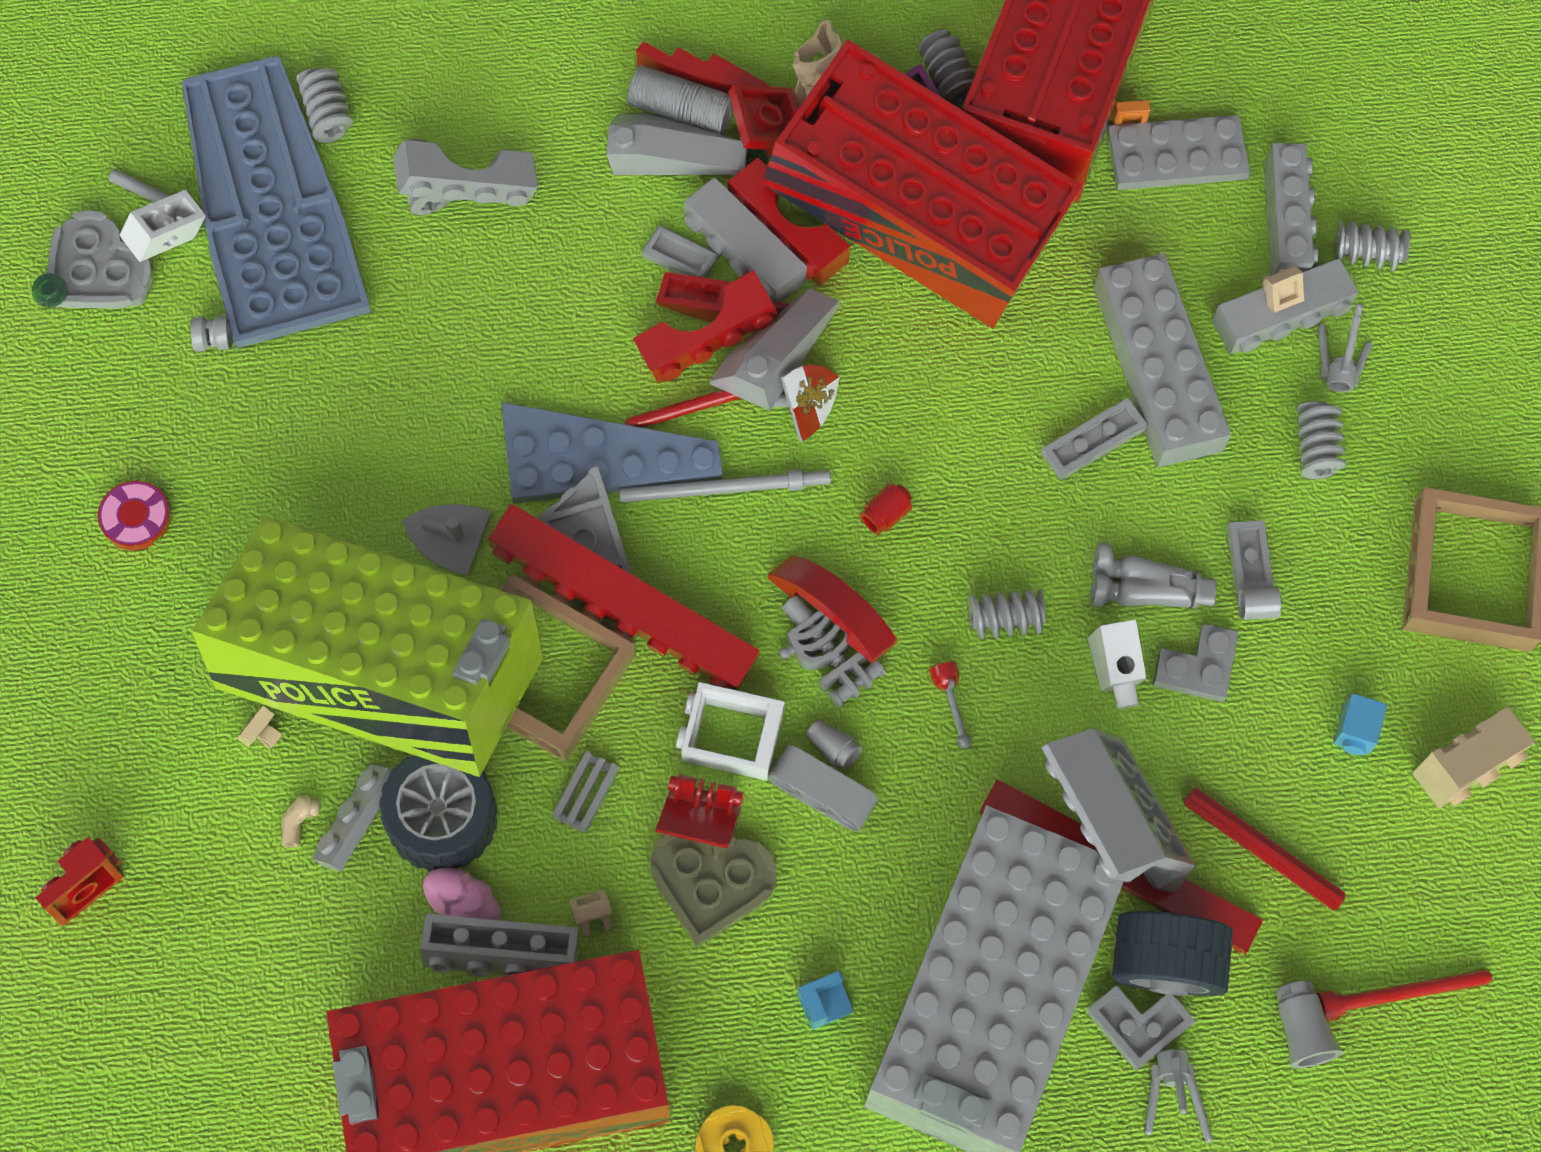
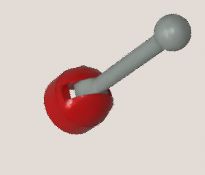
M950 661L929 668L931 680L935 687L946 691L959 735L957 744L960 748L967 749L971 746L972 741L965 733L953 688L960 679L956 661Z

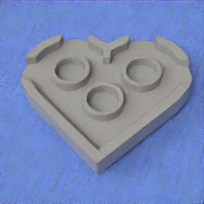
M91 210L76 212L73 214L74 218L66 221L61 228L59 226L55 228L51 239L43 297L46 307L117 309L131 305L139 306L145 302L146 294L150 291L154 279L152 265L149 259L139 262L126 243L122 242L118 227H116L114 222L107 219L105 214Z

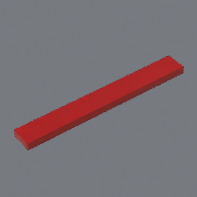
M996 779L979 811V814L982 815L987 805L1098 851L1095 845L1090 844L1084 837L1080 829L1081 823ZM1143 872L1130 882L1124 881L1121 887L1123 891L1163 912L1203 917L1227 924L1233 929L1232 949L1243 955L1247 954L1263 922L1262 919L1187 879H1185L1178 890L1171 893L1154 888L1148 882Z

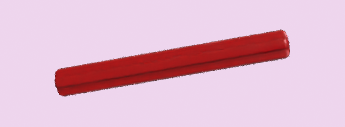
M1198 788L1192 789L1184 800V805L1329 909L1335 911L1346 897L1344 891Z

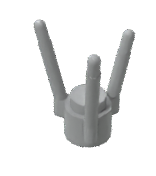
M1360 303L1355 308L1345 356L1335 358L1331 364L1329 363L1325 325L1320 324L1318 326L1322 362L1320 379L1327 380L1326 386L1336 392H1350L1354 387L1358 386L1360 374L1372 348V342H1367L1356 366H1354L1355 362L1352 360L1363 309V305Z
M1184 1050L1159 1052L1157 1054L1158 1064L1151 1066L1152 1081L1146 1114L1145 1134H1152L1160 1080L1163 1079L1164 1086L1176 1087L1179 1109L1182 1114L1187 1113L1184 1085H1188L1204 1139L1207 1143H1211L1212 1135L1194 1078L1193 1064H1189L1188 1052Z

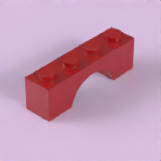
M756 158L728 181V191L807 266L806 279H812L818 286H821L849 263L850 245L828 224L818 227H801L786 220L776 206L780 195L762 185L768 167L759 158Z
M754 270L723 287L724 302L722 309L714 321L706 327L695 331H680L662 321L633 338L658 383L677 378L681 375L682 370L694 363L701 364L707 361L717 350L724 346L731 347L737 344L744 335L754 329L760 330L767 327L774 318L779 316Z

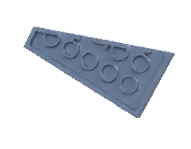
M502 403L513 503L561 498L568 489L576 486L588 475V471L595 466L599 468L606 493L619 491V488L722 479V467L717 441Z

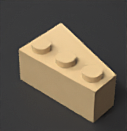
M1506 707L1478 724L1475 729L1466 735L1461 734L1452 741L1453 743L1443 750L1438 748L1433 751L1412 774L1439 809L1449 802L1456 807L1472 795L1469 790L1478 783L1484 788L1501 776L1498 770L1508 764L1513 769L1529 757L1526 751L1535 741L1509 707Z

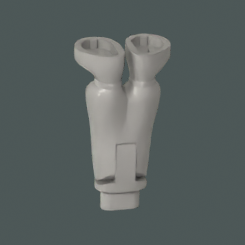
M1098 542L1092 567V578L1094 579L1090 589L1091 606L1101 607L1110 600L1116 601L1122 606L1162 605L1196 609L1198 604L1214 605L1215 579L1201 577V572H1195L1194 574V571L1155 562L1135 555H1127L1121 560H1116L1113 556L1111 545L1106 542ZM1111 579L1118 580V581H1120V582H1119V583H1116V582L1114 583V582L1111 581Z

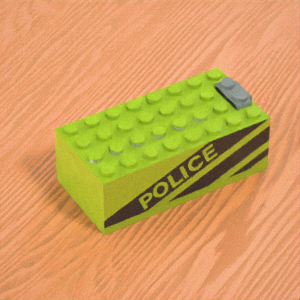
M266 516L262 518L192 629L193 636L216 689L477 777L481 776L543 660L531 600Z

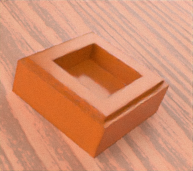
M1149 100L1116 102L1111 124L1146 123L1150 113Z

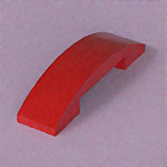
M792 555L768 574L767 579L791 598L796 595L802 596L847 633L846 643L872 664L897 644L896 636L870 604L847 583L820 565Z

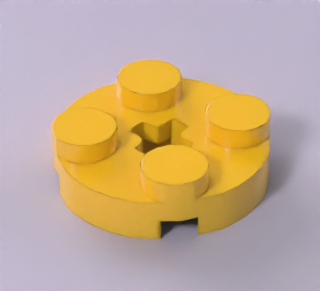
M738 1105L725 1106L712 1112L702 1124L696 1138V1152H725L723 1146L729 1144L728 1137L736 1135L738 1141L744 1140L746 1143V1147H743L740 1152H773L774 1148L773 1135L767 1122L755 1112Z

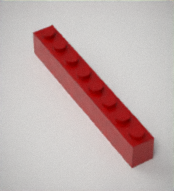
M512 503L488 538L490 548L494 549L492 555L509 565L512 561L524 567L522 572L529 578L539 583L543 579L555 586L553 591L569 601H572L575 597L585 603L584 609L597 618L603 619L604 616H607L617 622L615 625L616 629L623 631L631 638H634L637 634L647 640L646 646L661 656L669 653L679 659L677 664L687 672L696 675L699 671L710 678L708 682L710 685L738 691L759 658L760 650Z

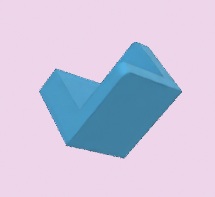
M841 971L834 972L798 988L797 996L812 1030L853 1012V1007L842 984L843 976Z

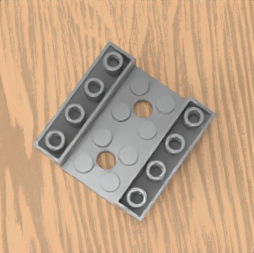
M1092 728L1047 743L1041 747L1047 758L1045 761L1047 770L1056 780L1060 781L1065 792L1062 793L1063 799L1073 812H1077L1083 823L1080 825V829L1087 841L1097 848L1101 856L1098 858V861L1106 875L1110 878L1113 877V879L1130 882L1144 872L1146 879L1154 888L1171 893L1178 890L1195 864L1124 739Z

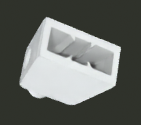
M1136 620L1102 625L1088 637L1100 689L1102 692L1114 690L1117 709L1137 706L1139 702L1135 686L1146 679ZM1117 666H1119L1123 670L1124 674L1119 672Z

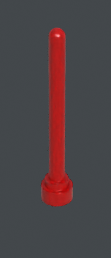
M719 390L626 419L625 425L644 428L741 398L724 390Z
M1483 969L1349 995H1342L1340 992L1335 993L1333 990L1317 992L1316 994L1319 996L1327 1021L1331 1022L1339 1020L1340 1016L1345 1015L1347 1010L1486 985L1492 981L1493 977L1490 971Z

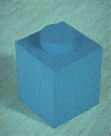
M1352 693L1343 704L1333 744L1342 746V749L1350 754L1369 755L1378 743L1387 704Z

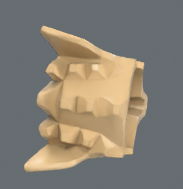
M831 20L821 22L813 37L795 52L796 58L794 59L793 66L798 81L794 96L799 107L844 44ZM821 52L823 58L811 62L812 57L816 53Z

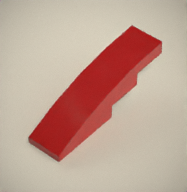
M645 41L636 50L637 68L643 64V66L646 65V67L649 66V68L652 67V69L655 68L656 70L690 80V82L700 83L701 86L704 85L715 90L718 89V91L721 90V92L724 91V93L727 92V94H729L728 91L733 84L769 86L766 82L714 53L707 62H704L679 47L672 56Z
M665 272L656 303L662 307L711 323L722 309L724 302L723 287L730 282ZM772 301L777 313H780L790 305L788 303ZM754 329L753 331H751V332H749V333L754 334L757 330Z

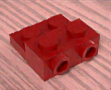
M733 84L728 93L743 148L765 149L767 157L771 158L776 140L799 109L793 89Z
M99 836L93 841L89 837L83 841H76L66 848L63 857L57 861L66 873L61 877L57 876L49 880L35 899L59 924L64 926L124 878L116 869L121 862Z

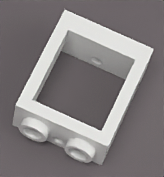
M699 682L696 694L689 693L685 714L690 715L687 728L681 726L678 734L676 748L682 749V761L767 781L784 714L785 702ZM706 704L765 717L755 762L695 748Z

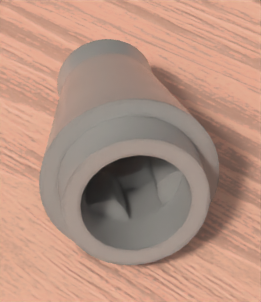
M820 719L811 725L806 735L834 768L840 767L843 770H847L855 763L862 751V747L857 744V738L825 724Z

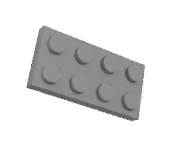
M1239 115L1108 126L1107 137L1117 190L1247 180L1250 175Z

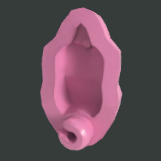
M451 867L437 868L430 871L423 882L424 895L430 906L439 915L500 920L501 908L492 894L490 885L472 877L467 871Z

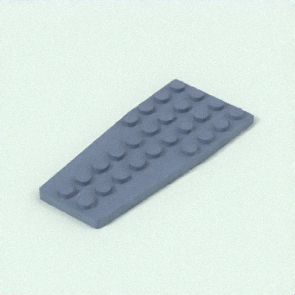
M273 56L185 79L182 82L203 213L206 215L205 225L210 255L236 348L370 313V306L343 215L280 58Z

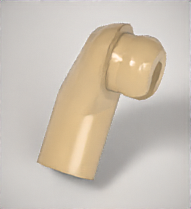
M308 795L299 796L283 813L281 846L289 848L300 846L301 823L306 817L313 818L320 812L321 806L317 798H310Z

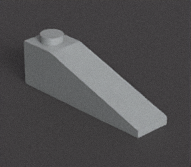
M617 114L609 125L606 154L613 175H736L746 167L748 148H743L742 141L654 114Z
M809 288L778 313L779 316L774 318L770 325L757 330L731 351L710 380L711 385L770 411L784 390L780 377L800 366L839 307V300Z

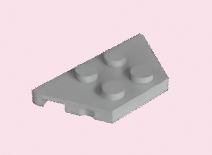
M595 466L588 471V475L576 486L568 489L555 505H551L539 516V520L631 574L598 466Z

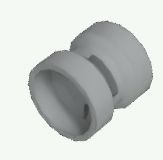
M228 315L216 316L215 319L207 320L204 317H192L191 339L195 352L206 351L209 347H216L219 350L231 349L232 333Z

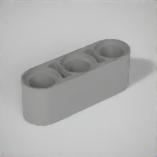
M788 745L768 775L769 780L778 788L855 832L861 830L878 802L877 796L866 787L792 745Z

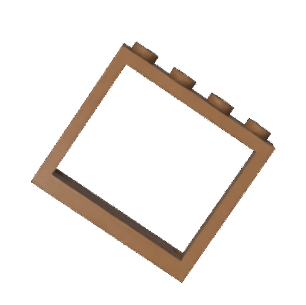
M1424 487L1414 501L1403 630L1531 652L1541 641V507ZM1436 511L1532 527L1525 627L1427 610Z
M511 574L501 588V591L531 600L534 606L616 652L563 734L519 708H516L507 725L508 729L566 762L636 656L635 644L632 643L631 637L618 629L611 631L602 626L601 620L595 615L586 611L581 614L571 608L570 602L558 594L550 596L541 591V587L534 580L525 576L520 579Z

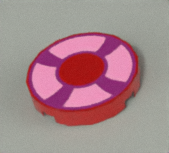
M138 480L123 482L110 489L101 500L97 512L99 526L106 538L118 548L131 551L146 549L152 546L154 541L158 540L160 536L162 538L168 531L171 521L170 505L162 491L151 483Z

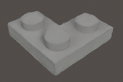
M1203 624L1200 628L1195 656L1161 648L1153 686L1224 702L1227 697L1238 631Z
M1117 985L1086 1011L1135 1071L1195 1022L1175 996L1166 994L1141 1015Z

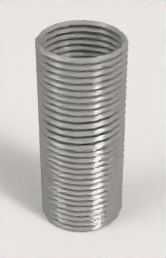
M643 64L636 69L628 91L627 102L629 106L632 105V107L635 106V108L638 107L639 109L641 108L642 110L660 116L663 115V117L718 134H724L733 112L731 100L727 92L724 93V91L721 92L718 89L715 90L708 86H701L700 83H693V81L690 82V80L656 70L655 68L652 69V67L649 68V66L646 67V65L643 66Z

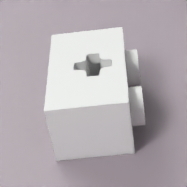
M183 190L130 212L119 236L139 262L194 239L206 215L189 193Z

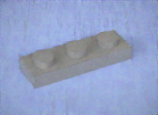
M1126 398L1043 447L1041 455L1061 481L1144 432L1148 424L1129 398Z
M370 764L368 769L361 773L357 780V786L350 798L339 808L337 819L332 827L319 840L317 851L312 857L314 861L323 867L342 871L380 809L381 790L392 771L390 768Z

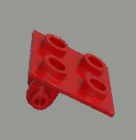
M680 773L678 777L671 775L668 785L669 793L655 832L729 849L744 801V792L738 791L737 786H728L720 783L718 784L717 792H714L715 781H711L708 791L704 790L705 779L701 778L699 786L696 788L697 778Z

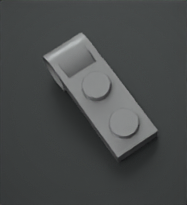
M1265 521L1229 522L1227 534L1238 611L1241 620L1279 618L1281 613V597L1278 587L1273 584Z

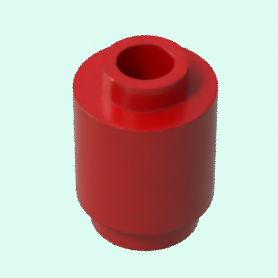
M888 483L864 505V511L860 513V518L865 526L874 534L879 535L883 531L888 532L912 510L910 502L912 496L902 485L898 484L895 486Z

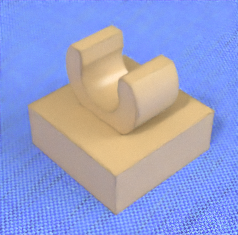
M1296 266L1286 270L1280 269L1278 273L1269 277L1266 275L1262 276L1263 290L1266 292L1267 307L1274 313L1305 301L1303 272Z
M262 706L237 736V739L249 747L257 738L271 749L282 736L273 727L267 725L275 714L265 706Z
M605 889L569 900L576 925H581L585 936H591L589 923L593 919H600L605 931L610 930L611 924L608 915L612 914V909Z

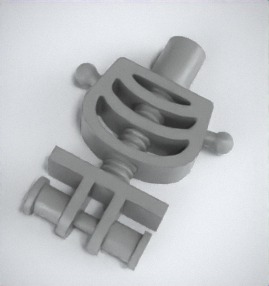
M799 595L794 596L784 604L782 609L797 627L788 633L787 643L789 647L781 648L779 656L782 659H787L791 654H794L798 663L807 670L822 669L830 664L834 666V670L820 680L819 687L825 692L837 682L841 684L835 691L831 690L828 692L830 699L838 708L843 706L842 703L850 697L855 699L859 696L857 689L859 686L862 685L865 689H869L872 687L871 682L885 675L883 667L877 660L863 670L860 666L868 660L859 652L847 660L843 655L849 647V644L846 643L847 633L822 612L818 611L814 614ZM832 623V624L834 625V627L831 629V631H830L828 634H826L825 631L828 629L829 625ZM841 631L844 635V639L838 646H836L835 644H833V642L836 640V638L839 635V632ZM820 652H822L823 656L820 657H811ZM850 673L856 678L853 682L847 676Z

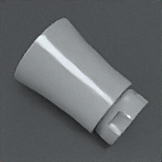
M1303 980L1289 983L1276 990L1279 1002L1278 1010L1287 1039L1291 1068L1301 1069L1317 1066L1334 1060L1343 1054L1323 1012L1319 996L1314 992L1311 981Z

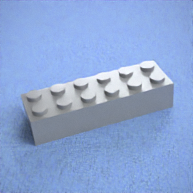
M1165 253L1099 268L1093 288L1135 407L1148 424L1144 432L1157 468L1223 452L1231 433Z

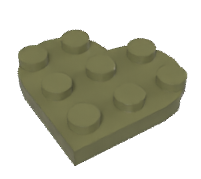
M665 834L657 841L651 856V874L656 887L697 948L760 908L771 897L772 892L776 888V865L773 857L757 841L754 843L748 839L732 837L728 849Z

